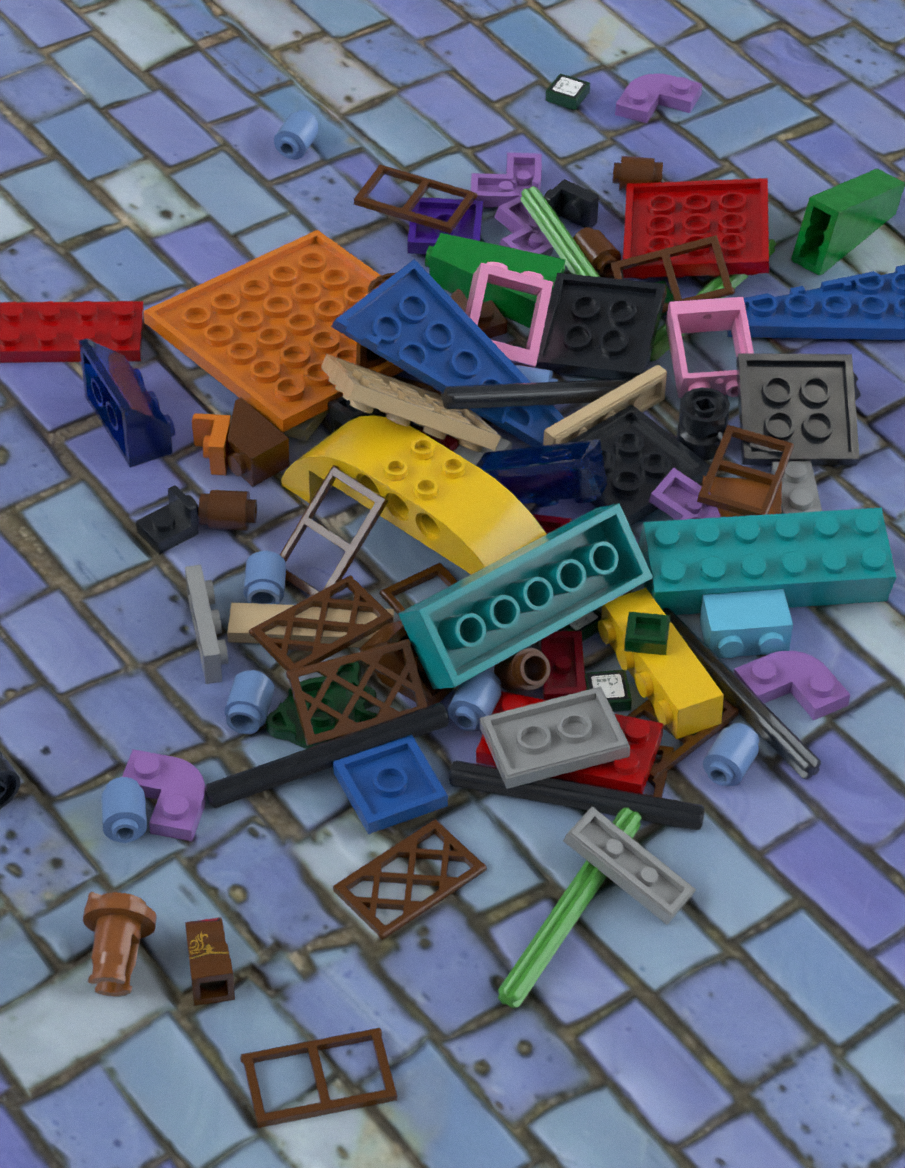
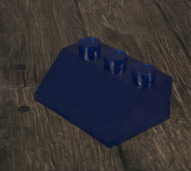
M89 339L79 340L85 398L128 466L131 468L172 454L171 437L176 434L173 421L168 414L163 415L155 393L153 391L148 392L145 388L140 370L138 368L133 369L126 357Z
M600 439L485 452L476 465L500 482L522 504L536 503L537 507L554 506L559 503V500L574 498L576 503L591 502L598 499V496L603 494L607 486Z

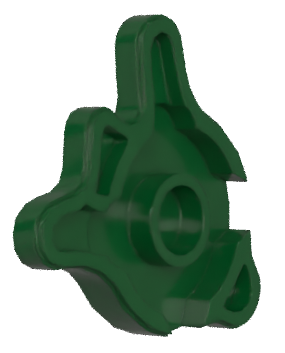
M357 661L342 665L336 675L357 687L361 678L360 663ZM314 677L301 681L302 691L315 698L326 677ZM332 681L321 702L342 714L353 693ZM366 685L363 691L377 698L376 691ZM291 687L288 690V697L284 702H280L277 709L269 713L266 718V729L271 736L288 740L302 748L308 749L333 740L329 739L311 745L306 744ZM359 697L348 718L358 723L375 718L377 713L366 710L374 705ZM305 702L308 710L311 704ZM316 709L310 721L314 734L333 730L338 720Z

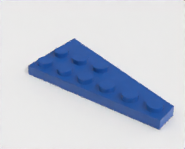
M415 259L336 318L331 326L441 393L444 392L447 386L531 383ZM553 405L470 408L471 411L538 451L543 450L544 430L564 419Z
M905 265L896 266L895 272L884 275L872 271L821 282V288L806 291L803 286L790 288V294L774 297L765 293L744 298L751 337L781 339L905 340ZM727 330V337H732L731 330Z

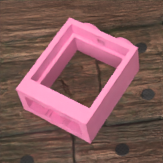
M481 263L473 274L465 313L478 326L487 283L537 296L526 349L492 340L515 366L521 365L535 368L553 282L544 280V277L536 272L525 271L518 273L508 270V267L502 263Z
M732 297L669 302L665 324L678 398H682L686 392L692 389L702 387L712 388L731 397H738L737 370L688 373L682 334L731 330L736 358L738 353H754L744 298Z

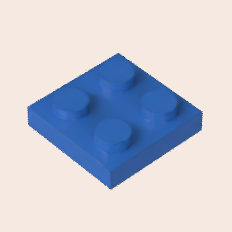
M412 734L333 762V773L368 834L448 806V795Z

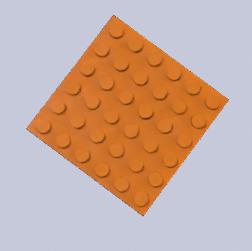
M315 230L144 310V323L236 396L243 398L279 430L285 432L328 410L329 401L343 396L342 392L335 389L336 385L328 381L330 377L321 369L326 354L356 364L357 342L331 326L336 318L368 295L370 283L381 275L319 230ZM389 361L367 368L390 377L404 371Z

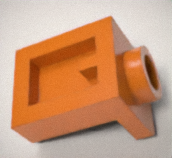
M194 413L192 417L194 445L203 447V457L208 458L210 461L211 475H226L228 470V434L231 415Z

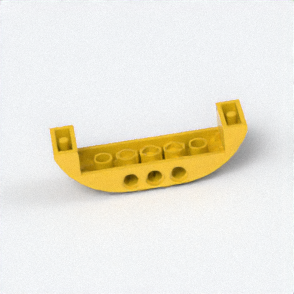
M360 416L348 421L297 459L281 478L283 487L306 502L311 503L333 465L338 466L342 472L388 500L380 515L382 518L469 574H473L547 535L529 510L495 478L411 426L397 424L382 416ZM336 478L332 486L371 510L375 502Z

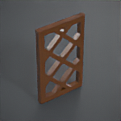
M349 575L251 628L249 634L286 671L324 661L378 631L384 625L392 623L393 616L353 576ZM346 588L355 595L354 601L331 598V596ZM313 606L321 607L319 620L296 617V615ZM328 608L352 610L349 623L327 621ZM358 611L373 612L377 616L376 619L366 624L356 623ZM276 626H286L284 639L269 638L265 632ZM293 627L317 629L314 642L291 640ZM324 630L347 632V635L330 644L321 643ZM288 650L312 652V654L296 663L287 656Z
M409 639L286 671V677L289 679L307 745L344 736L427 707ZM398 650L402 651L405 665L399 675L378 663L383 654ZM360 661L366 664L368 668L356 687L336 675L340 666ZM374 670L395 682L384 702L363 691ZM318 672L326 678L317 695L313 698L302 691L299 677ZM407 674L409 676L410 682L405 679ZM332 681L353 693L342 714L321 702ZM403 686L413 692L417 707L397 711L390 707L400 687ZM359 697L380 709L375 718L358 723L349 719L348 716ZM305 702L311 704L308 710ZM316 709L338 720L333 730L314 734L310 720Z
M434 819L335 884L333 891L381 940H384L485 872L487 867L443 825ZM433 834L444 843L443 850L417 848L418 844ZM398 857L409 858L407 874L382 872L383 867ZM416 858L442 860L440 876L414 874ZM448 861L465 862L471 868L459 877H447ZM362 881H373L371 897L355 896L350 889ZM380 882L406 884L404 900L378 898ZM413 884L439 886L438 891L423 901H411ZM377 908L403 910L402 915L386 926L376 917Z

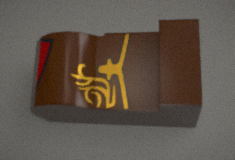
M222 917L185 922L194 1006L235 1000L233 969L228 943L225 941ZM225 980L223 986L216 990H206L200 986V983Z

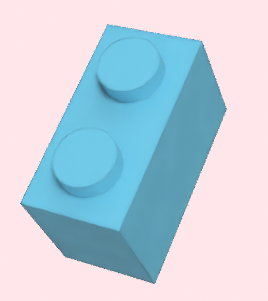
M784 589L703 595L699 622L704 643L718 658L768 655L778 651H789L793 623Z

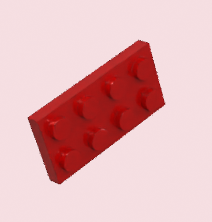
M143 301L0 302V363L141 362L144 303Z
M501 691V697L492 714L547 700ZM614 714L630 745V756L551 778L643 794L663 737V723ZM482 734L476 749V763L497 767Z

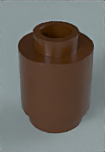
M621 156V163L614 162L612 183L619 184V191H626L627 184L662 182L663 162H655V158Z
M590 227L578 231L573 239L598 275L603 278L611 276L613 274L611 263L621 260L620 252L601 231Z
M211 490L210 494L201 493L198 509L199 524L208 525L209 529L248 531L249 523H256L257 500L250 499L249 491Z
M525 648L494 665V674L500 679L501 687L505 690H535L540 688L548 679L550 663L541 651L535 648Z

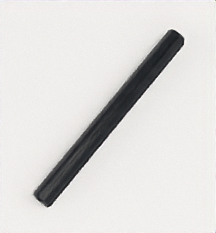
M632 379L447 386L444 392L441 393V400L446 409L592 403Z
M663 608V612L666 615H670L671 623L724 694L723 698L739 709V714L803 779H809L820 771L821 760L670 608Z
M436 703L213 781L205 786L207 799L213 808H217L333 767V762L411 734L413 738L436 731L448 726V713L442 703Z
M458 760L453 762L449 774L450 784L457 787L589 810L591 807H594L600 813L617 816L621 809L629 808L633 812H638L641 815L642 821L691 830H700L704 820V806L551 777L506 789L498 768Z

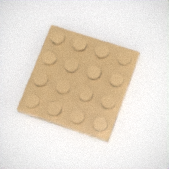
M326 354L321 369L330 377L328 381L336 385L335 389L343 393L342 397L351 401L350 405L367 413H372L374 408L379 409L387 414V419L403 426H409L410 421L415 422L419 426L424 427L423 432L440 439H445L446 435L449 434L460 440L459 444L476 452H481L482 447L493 451L496 450L501 436L470 409H446L439 394Z

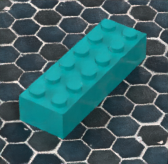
M618 503L595 508L398 613L432 688H452L652 579L653 576L624 512Z
M882 507L643 522L638 543L653 576L652 579L643 583L644 588H647L661 609L670 608L676 615L701 613L703 595L784 589L788 608L884 602L888 600L897 577Z

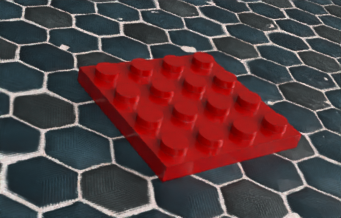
M768 178L627 184L623 260L717 235L729 275L769 273ZM712 247L670 257L676 278L704 275L711 277L720 276ZM663 260L623 270V278L646 279L649 277H667Z

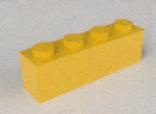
M647 588L619 596L603 605L601 620L598 621L600 637L605 644L609 643L616 652L621 668L630 672L635 680L639 694L651 701L658 721L663 723V726L667 725L676 739L721 724L724 694L671 621L666 655L624 651L629 612L666 615Z

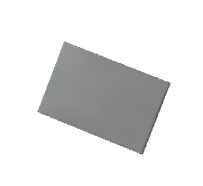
M601 687L480 718V729L506 789L630 756V745Z

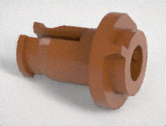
M94 892L88 894V900L84 908L83 923L89 930L95 932L92 951L93 972L88 977V983L97 984L95 992L98 994L117 997L125 996L132 992L133 986L130 985V979L136 966L140 938L147 937L155 931L156 913L146 905L144 900L135 895L119 892L103 895Z

